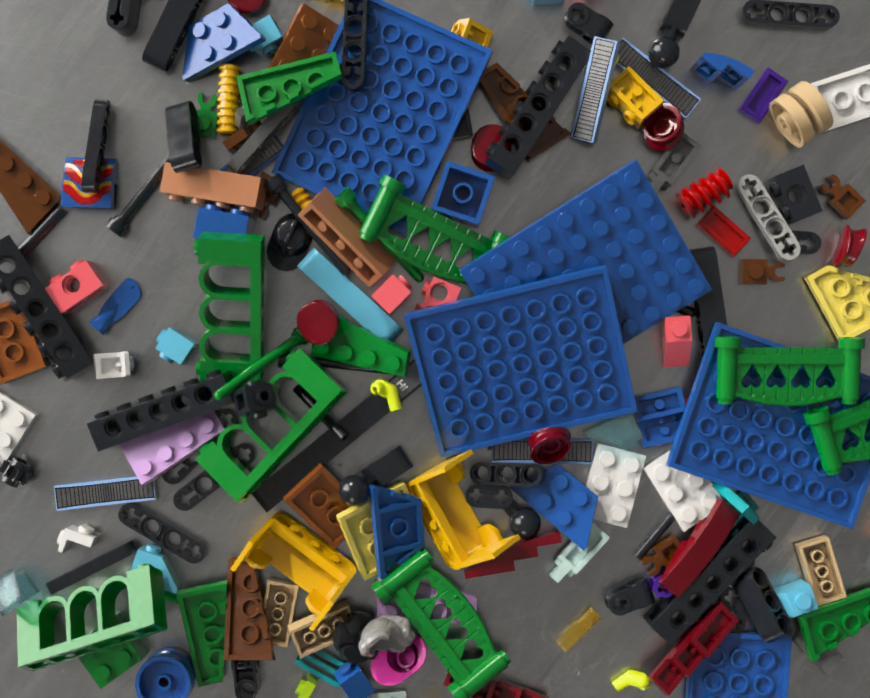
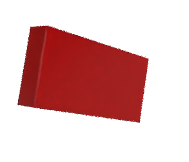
M716 206L709 209L696 224L732 257H735L751 239Z

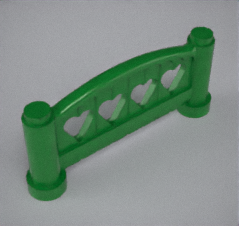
M384 174L379 182L381 185L380 190L360 229L361 233L359 236L370 243H373L375 239L381 241L399 258L425 273L467 284V282L460 273V268L456 267L455 260L471 249L473 260L510 238L494 230L489 239L403 196L406 185ZM406 216L407 237L401 240L397 234H389L388 227ZM428 227L429 249L422 250L420 245L413 246L411 244L412 236ZM450 238L452 258L449 261H444L442 256L435 257L433 249Z
M715 336V347L718 348L716 398H718L719 404H734V399L736 398L764 405L783 407L818 404L840 398L842 404H857L860 393L861 350L865 349V338L839 337L838 348L741 347V337ZM753 365L761 379V384L758 387H754L751 384L748 387H743L742 379ZM802 365L810 378V385L808 387H803L802 385L793 387L791 380ZM778 366L786 379V383L783 387H778L776 384L773 387H768L766 381L775 367ZM827 366L835 379V384L830 388L827 385L817 387L816 380Z
M870 400L834 414H830L829 407L827 406L815 407L803 413L806 424L810 425L823 470L826 471L827 475L840 473L843 463L870 460V441L866 442L864 439L868 420H870ZM847 428L859 438V444L856 447L850 446L848 450L844 451L842 443Z
M427 550L418 551L382 581L377 580L370 586L385 606L394 599L455 680L448 686L455 698H471L509 667L508 664L511 660L503 650L497 652L494 649L483 621L464 594L446 577L432 568L431 563L434 559ZM424 578L429 579L430 587H435L437 590L436 596L433 598L414 599L420 581ZM444 599L446 607L452 609V615L449 618L430 619L436 600ZM453 619H459L461 627L467 629L468 634L465 638L445 640ZM469 639H474L477 643L476 647L483 650L481 658L461 660L466 642Z

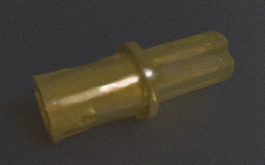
M590 607L575 623L572 622L573 625L557 640L558 645L565 652H568L583 636L586 638V633L602 618Z

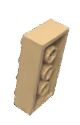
M822 535L795 543L805 581L811 585L817 605L820 606L846 598L847 595L829 537Z
M269 578L264 604L272 644L287 648L291 637L287 625L293 623L300 586L292 581Z
M346 600L332 605L314 631H311L309 628L318 617L317 614L309 615L287 625L300 659L334 644L333 637L336 626L340 621L343 622L348 617L346 615L351 612Z

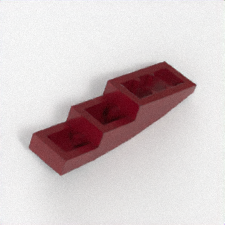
M723 499L716 500L706 520H699L689 540L681 541L658 583L675 597H680L713 558L740 514Z
M555 529L538 533L530 539H520L496 558L468 566L464 569L465 579L515 571L514 561L538 557V546L562 543L559 530Z
M719 602L673 647L647 678L665 695L669 696L684 677H689L704 658L711 656L739 619L722 602Z
M449 672L443 684L447 687L455 681ZM496 676L471 698L549 697Z

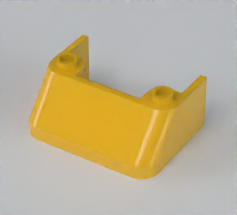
M468 450L440 463L406 484L409 494L421 499L423 524L445 563L454 570L494 559L521 539L519 534L503 539L497 527L491 524L481 525L473 509L467 503L458 482L465 477L464 466L461 462L474 454L472 450Z
M276 512L250 539L230 569L235 572L244 561L256 569H264L268 564H271L308 592L306 605L312 613L318 615L309 628L311 631L315 630L356 573V567L349 559L343 557L341 553L284 512Z

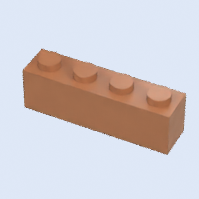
M165 162L160 192L168 195V200L183 202V198L192 199L191 203L195 205L206 206L207 202L215 203V206L222 207L221 209L230 210V207L234 206L239 207V210L254 214V210L263 211L267 191L264 185L267 181L261 177L206 168H195L175 173L171 163Z
M325 187L301 210L298 216L370 287L384 276L396 259L378 240L375 239L373 243H370L359 237L362 224L344 207L341 208L334 201L336 197Z

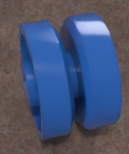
M168 647L156 651L143 663L136 674L135 689L138 698H187L197 682L192 658L188 653L178 648Z

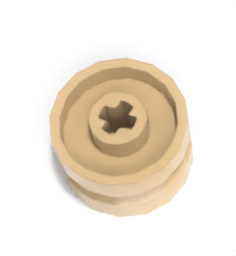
M799 82L788 90V95L781 94L769 103V110L775 125L781 134L796 147L804 146L814 139V134L820 135L833 126V117L827 102L818 90L808 82Z

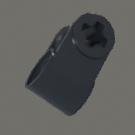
M580 2L572 4L564 15L565 26L591 45L593 44L594 37L606 39L614 26L610 19ZM575 13L580 14L577 21L573 19Z
M639 577L611 589L604 598L607 608L618 616L648 607L656 602L647 577ZM617 597L621 599L618 607L614 605Z
M260 660L231 661L236 697L255 698L261 688ZM250 683L254 688V692H245L242 684Z

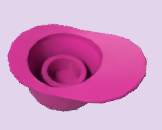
M415 635L412 644L407 646L404 652L378 651L377 656L371 661L373 678L382 685L394 686L416 673L424 664L427 656L424 641L418 635Z

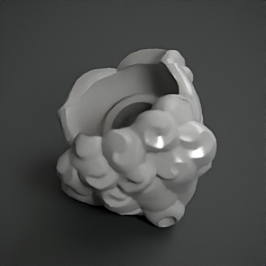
M382 614L365 626L358 647L361 655L373 657L375 650L383 652L390 650L393 653L404 652L406 647L412 644L416 634L411 630L408 618Z

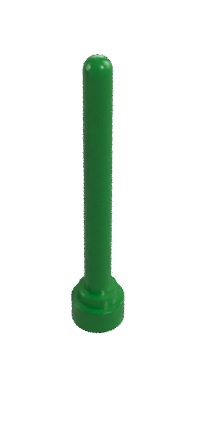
M347 187L338 194L334 201L341 208L349 209L363 224L367 213L357 203L355 192L350 187ZM382 244L416 282L424 280V275L419 269L399 258Z
M296 326L290 338L214 393V398L218 401L223 400L296 345H306L309 341L301 335Z

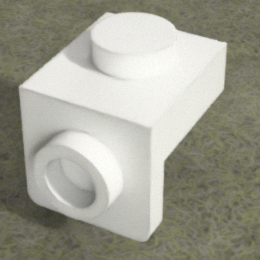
M128 351L93 354L95 379L131 376L130 371L134 370L133 358L129 356Z
M71 525L60 532L57 539V544H59L57 552L64 553L68 551L72 541L91 548L98 544L101 534L95 533V529L90 526L80 525L78 527Z

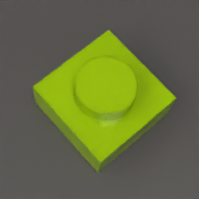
M309 674L306 681L301 679L295 691L298 694L297 698H310L318 678Z

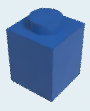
M346 662L333 673L349 698H367L375 692V689L356 663Z

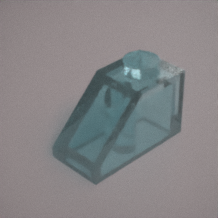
M632 413L606 419L582 431L587 438L619 449L625 448V450L638 446V441L643 439Z
M23 567L15 572L11 568L0 576V614L3 617L40 592Z

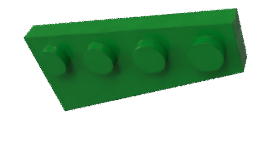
M227 580L179 590L176 594L198 687L220 683L224 679Z

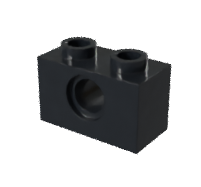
M804 164L769 179L771 183L769 184L770 193L774 198H777L780 205L778 210L788 225L823 211ZM790 190L797 193L798 199L796 202L790 200Z

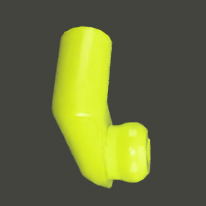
M376 380L371 384L370 389L374 395L387 399L390 412L402 409L395 385L385 380Z
M628 670L612 682L619 693L629 685L640 688L643 691L648 690L651 686V682L647 678L648 675L635 670Z

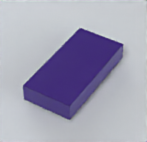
M768 67L738 110L759 124L769 111V103L780 95L789 81Z

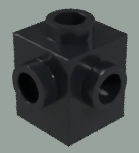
M260 380L246 383V386L232 392L237 417L252 415V419L267 417V412L276 409V394L271 383L261 384Z

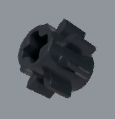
M14 456L12 460H4L0 466V472L3 473L0 479L7 485L15 488L19 484H27L33 473L28 471L31 465L26 460Z

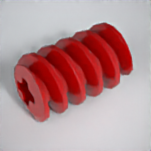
M717 168L715 174L709 173L707 175V179L700 178L698 184L691 183L689 189L683 188L681 195L676 193V198L684 212L695 219L694 210L697 209L703 214L705 212L704 204L712 209L713 199L719 204L722 203L721 194L729 199L731 197L729 190L733 189V184L728 174L722 168Z

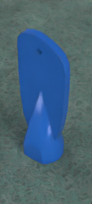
M131 278L125 279L106 300L98 316L93 318L89 324L104 335L110 325L122 318L139 301L141 290L137 282Z

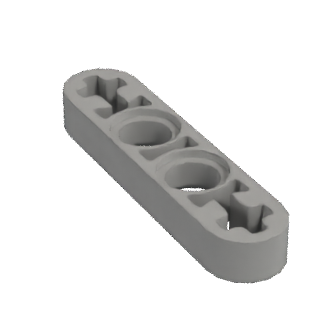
M751 174L743 176L737 185V192L777 258L786 263L794 261L801 252L798 240L760 179ZM745 182H747L749 185L754 184L755 186L753 188V192L755 196H757L759 193L761 194V196L756 197L751 202L749 199H752L753 194L749 189H743L745 186ZM765 202L769 206V211L766 214H760L755 210V204ZM778 223L782 228V233L772 235L768 231V225ZM786 235L788 238L784 240V243L788 248L791 246L794 248L792 256L789 253H782L785 248L782 241L779 244H776L775 241L781 240Z

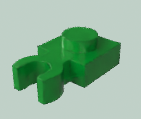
M199 93L198 103L201 109L196 111L200 137L216 139L217 121L219 118L217 117V112H213V109L218 105V97L213 94L212 101L204 103L205 95Z

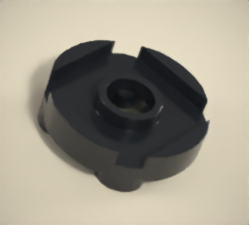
M363 611L350 612L346 615L348 617L343 622L340 621L336 626L333 637L334 647L339 651L341 657L348 662L357 664L363 663L368 659L372 660L377 656L378 650H375L373 657L362 656L358 647L359 642L354 640V636H357L359 631L362 634L365 626L375 618Z

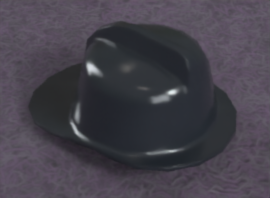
M293 213L286 214L279 219L267 246L268 260L272 266L281 271L295 270L297 265L307 255L313 240Z

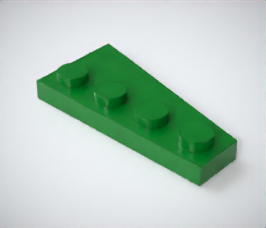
M336 51L236 76L248 126L341 80L342 75Z
M338 315L340 322L338 331L333 339L323 345L312 344L311 356L401 377L408 375L411 350L384 337L380 338L370 333V330L348 322V319Z
M870 587L849 594L846 598L818 606L819 609L797 616L808 660L815 662L820 658L819 655L827 650L832 651L839 646V642L848 636H855L860 632L859 629L870 623Z

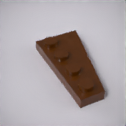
M498 63L485 69L479 85L502 121L505 123L507 120L511 123L515 117L512 114L515 106L519 101L524 103L528 95L525 94L520 84ZM532 102V107L535 110L542 111V107L537 102ZM554 116L551 117L527 154L526 158L528 161L571 135L566 128L563 129L555 121L556 118ZM518 123L522 131H529L526 123Z
M0 139V192L27 234L31 235L61 203V195Z
M228 557L224 660H276L258 569L251 567L244 561L233 572L230 569L238 557Z

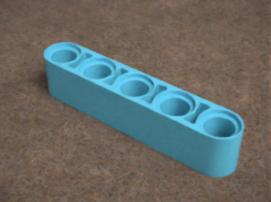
M315 248L297 265L300 270L364 328L370 330V333L394 342L404 331L399 324L345 275H342Z

